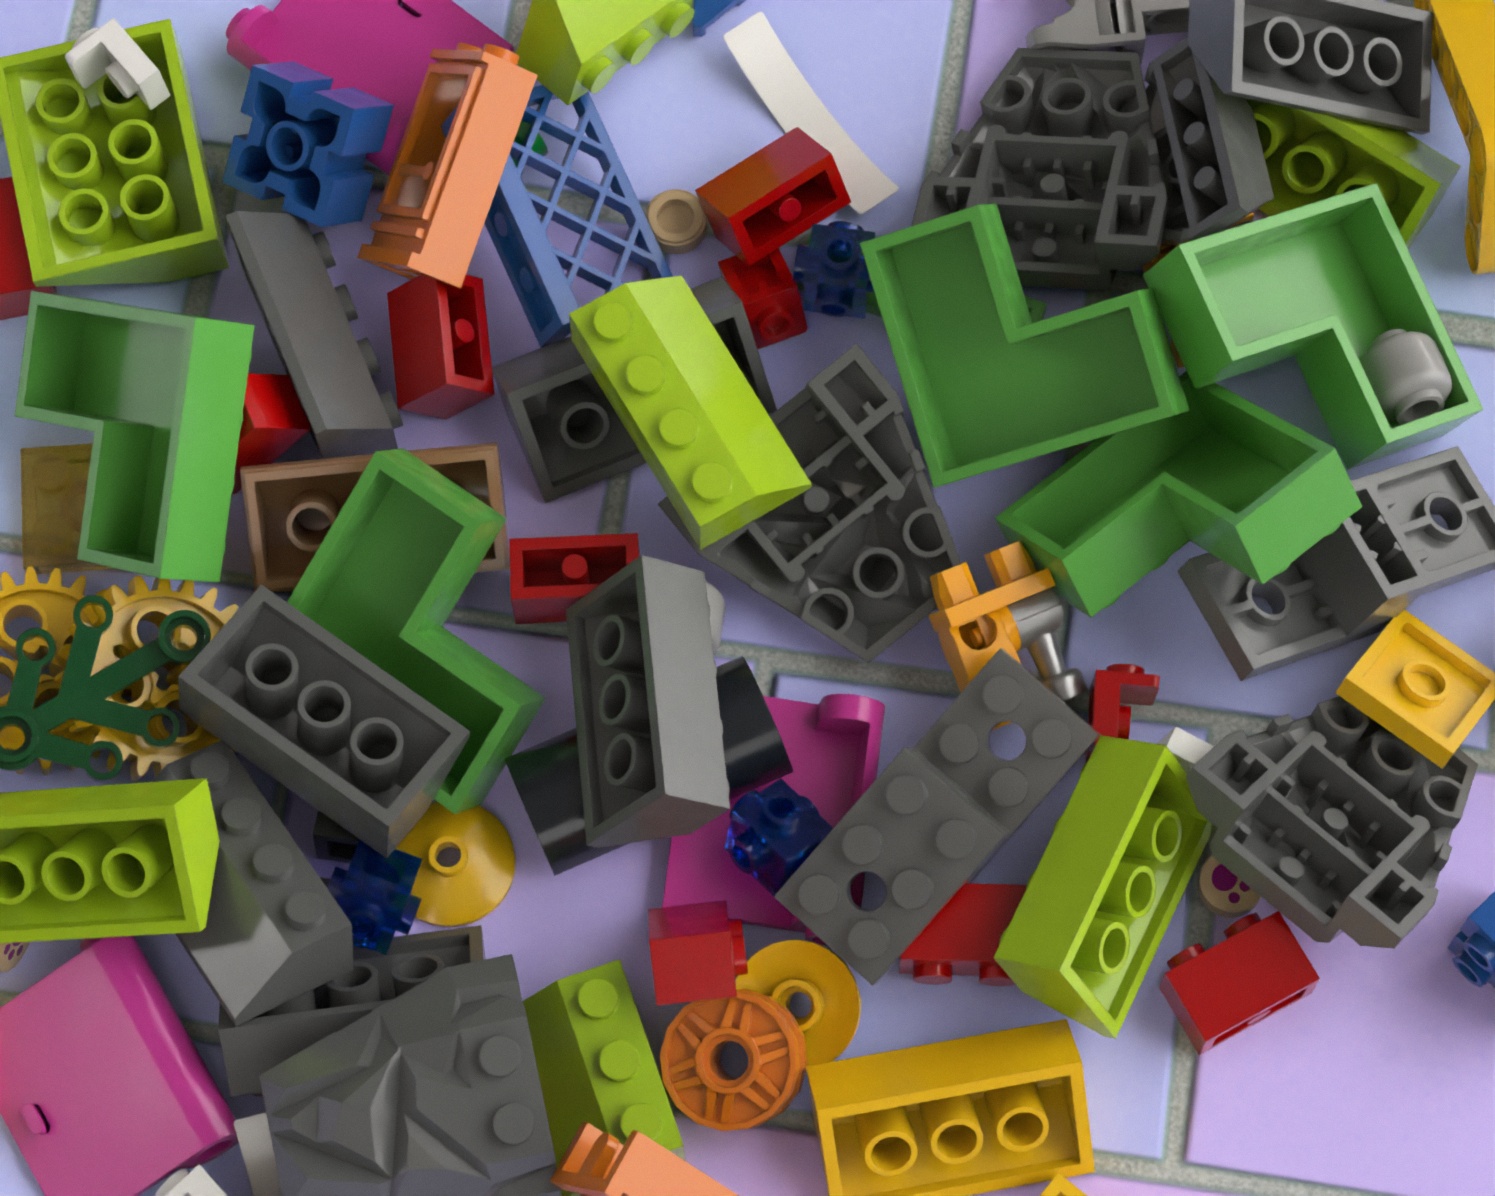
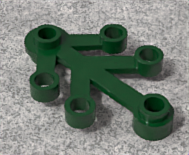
M89 595L82 598L76 604L73 612V622L76 630L58 696L35 709L33 707L41 670L53 661L56 645L52 635L44 629L31 628L24 631L16 642L18 664L7 705L0 707V732L6 727H17L23 732L25 740L23 745L16 750H7L0 745V769L6 771L21 770L39 758L83 769L91 779L98 782H107L114 779L120 773L123 765L122 753L115 744L109 741H97L89 746L48 733L70 719L141 736L147 745L156 749L171 746L178 738L180 732V722L173 711L162 707L148 711L105 699L169 662L179 665L190 664L211 640V632L206 620L198 613L190 610L175 611L162 621L157 639L91 676L101 635L107 632L112 624L113 610L109 602L101 596ZM88 605L100 606L106 614L104 623L95 628L86 626L80 618L82 609ZM187 628L194 633L196 644L193 648L181 651L172 645L171 634L176 629ZM38 637L48 644L49 651L43 659L37 661L30 660L24 655L22 648L28 639ZM157 716L167 718L173 727L172 734L163 740L153 738L147 730L148 722ZM97 750H108L114 755L116 764L110 772L99 773L91 767L90 757Z

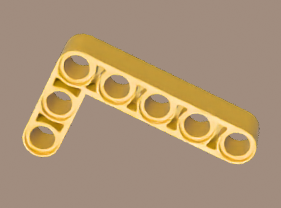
M1413 0L1414 8L1433 12L1432 59L1470 153L1464 233L1468 265L1474 275L1495 273L1494 0Z

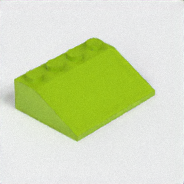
M170 18L124 29L159 69L170 93L166 100L152 110L146 106L136 93L127 99L113 84L107 73L88 88H83L75 79L65 59V55L72 50L76 40L0 57V119L32 278L36 287L162 283L229 268L183 52Z

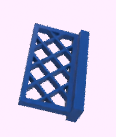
M539 85L532 89L522 117V121L531 125L523 145L513 142L484 223L540 348L560 341L571 333L569 313L580 308L571 289L575 276L604 289V294L624 284L620 280L628 259L647 268L652 279L673 277L589 91L572 102L579 117L576 128L573 130L545 115L550 101L558 99V97L544 85ZM538 104L536 110L530 108V106ZM458 105L441 125L445 137H447ZM539 130L569 144L561 165L531 150ZM577 150L598 159L604 172L600 185L570 170ZM525 165L555 179L547 201L526 190L521 179ZM564 184L594 199L586 220L556 206ZM603 204L623 214L629 227L625 240L595 225ZM550 220L580 234L572 256L551 245L546 234ZM589 239L619 254L611 276L581 261Z

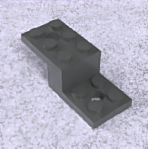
M1458 446L1351 480L1362 508L1341 523L1335 532L1323 537L1291 562L1284 572L1272 577L1263 585L1209 552L1190 558L1177 571L1240 681L1376 634L1420 595L1495 570V506ZM1431 514L1440 515L1445 520L1448 530L1439 526L1433 520ZM1252 595L1264 598L1269 603L1272 614L1261 610L1255 604Z
M1000 648L914 747H904L777 892L774 898L872 986L877 984L964 884L972 882L1101 734L1009 653ZM1006 721L1019 725L1026 737V745L1023 752L1012 760L1001 759L996 756L990 745V734L994 727ZM861 872H873L880 876L885 883L886 897L882 905L877 909H863L852 899L851 884Z

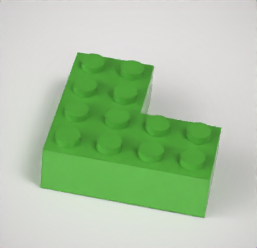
M1377 183L1180 244L1143 274L1148 288H1153L1162 319L1195 389L1294 356L1347 470L1442 437L1484 410ZM1393 329H1403L1406 332H1422L1433 338L1448 368L1452 381V390L1444 402L1445 406L1442 411L1403 425L1387 421L1361 365L1364 354L1371 348L1375 338Z
M997 204L976 205L860 243L933 488L1190 411L1153 288L1130 292L1032 323Z
M31 291L14 416L94 432L77 560L160 579L220 582L255 325L95 299Z
M1185 371L1179 377L1190 411L1098 438L997 515L995 520L1008 544L1021 540L1034 563L1036 571L1049 568L1056 585L1052 587L1056 595L1089 617H1093L1100 610L1114 604L1123 592L1149 572L1164 565L1172 554L1189 541L1263 585L1272 577L1284 572L1291 562L1323 537L1335 532L1341 523L1362 508L1336 448L1216 383L1195 389L1187 371Z
M404 448L375 451L287 603L470 731L469 739L434 798L435 801L457 814L482 805L506 765L505 758L513 754L546 697L443 627L507 518Z

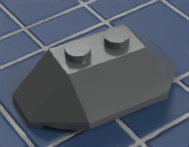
M1188 37L1152 60L1148 65L1144 81L1149 84L1146 88L1153 135L1156 139L1160 170L1163 182L1165 183L1169 204L1161 245L1178 246L1226 230L1272 200L1274 195L1253 110L1247 100L1241 97L1226 95L1221 91L1188 46Z

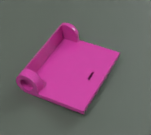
M281 0L273 11L265 5L255 6L251 10L249 8L242 9L232 18L226 29V37L228 38L227 53L250 71L252 65L295 61L334 78L331 89L355 87L394 104L381 152L367 153L365 157L387 175L391 172L429 63L437 62V60L429 57L432 48L456 50L458 42H463L481 49L484 43H488L511 52L514 51V47L452 0Z
M855 694L827 695L821 699L819 704L763 696L788 754L793 773L730 799L729 810L693 833L671 837L661 908L726 900L728 920L742 919V924L805 933V940L828 946L774 896L877 779L885 705L876 699ZM866 871L857 875L851 884L852 899L859 907H862Z
M134 936L87 938L79 946L82 952L0 1008V1113L45 1196H139L179 1168H194L199 1164L203 1165L237 1145L239 1141L234 1127L236 1118ZM39 1107L41 1108L43 1114L45 1115V1117H46V1119H47V1121H48L50 1127L48 1126V1124H47V1122H46L44 1116L42 1115V1113H41Z

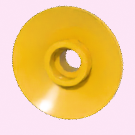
M438 802L431 803L427 812L386 859L388 883L399 904L418 920L438 927L465 926L488 916L501 904L509 892L516 867L512 840L504 825L492 813L481 806H477L454 814ZM449 847L457 849L461 853V857L456 865L444 867L437 862V856L441 850Z
M807 940L776 942L762 948L747 961L748 974L737 975L735 979L736 990L748 989L771 996L793 1014L805 1036L808 1066L832 1062L838 1058L853 1040L861 1017L859 988L847 964L830 949ZM797 992L806 994L811 1001V1010L805 1017L796 1016L790 1007L791 998Z

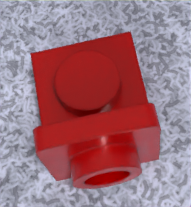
M779 248L751 266L745 264L736 255L717 262L721 277H723L743 303L757 349L807 331L808 327L798 286Z
M1112 664L1107 666L1106 670L1096 669L1089 690L1087 723L1102 736L1129 739L1131 706L1120 705V703L1153 705L1159 691L1160 676L1145 674L1144 668L1133 664ZM1099 738L1086 751L1085 762L1089 760Z

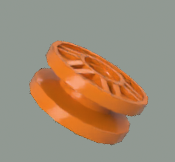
M748 989L736 990V997L693 1001L685 1005L667 1027L660 1051L662 1080L675 1106L695 1123L720 1131L753 1128L784 1113L800 1093L806 1074V1066H808L805 1036L793 1014L771 996ZM730 1041L739 1043L744 1047L748 1055L747 1069L739 1078L727 1074L721 1065L720 1056L722 1049Z

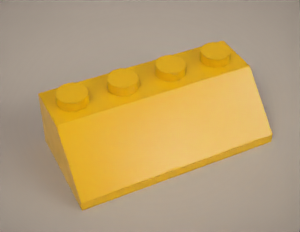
M1067 1019L806 1066L814 1124L828 1196H969L1053 1180L1057 1173L1067 1178L1095 1172L1083 1064Z

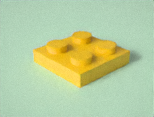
M1404 609L1398 616L1393 617L1347 674L1335 693L1443 769L1494 702L1495 672Z

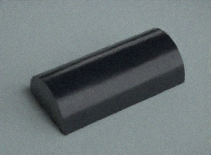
M740 656L717 666L716 682L720 718L723 723L722 738L726 775L730 788V800L793 773V768L769 708L745 658ZM576 728L505 758L511 777L554 876L629 844L599 848L587 846Z

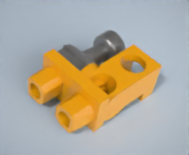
M1021 540L984 554L996 587L981 594L977 590L967 562L930 576L934 599L939 611L928 616L935 633L938 632L942 651L953 671L960 693L1000 648H1003L1020 664L1017 651L1027 648L1042 677L1040 682L1062 701L1088 690L1083 675L1078 668L1066 670L1055 630L1060 626L1063 609L1052 588L1056 585L1049 568L1036 571L1034 563ZM1010 721L1002 722V723L998 724L996 727H994L993 730H995V729H997V728H1000V727H1002V726H1004V725H1007V724H1009V723H1012V722H1010Z

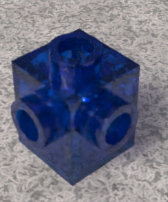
M835 221L828 225L813 224L810 245L798 244L793 282L804 283L805 311L820 312L833 317L866 318L869 292H875L860 243L874 239L875 232L864 231L861 226L846 221Z
M780 778L761 792L757 790L749 791L735 803L729 814L731 821L724 849L729 853L733 863L739 870L746 874H751L770 894L775 896L831 832L833 827L820 816L818 809L811 800L805 796L798 795Z
M359 840L348 870L335 866L327 889L352 924L353 946L367 948L387 955L396 931L406 935L409 934L422 899L410 894L422 862L421 858L394 849L386 859Z

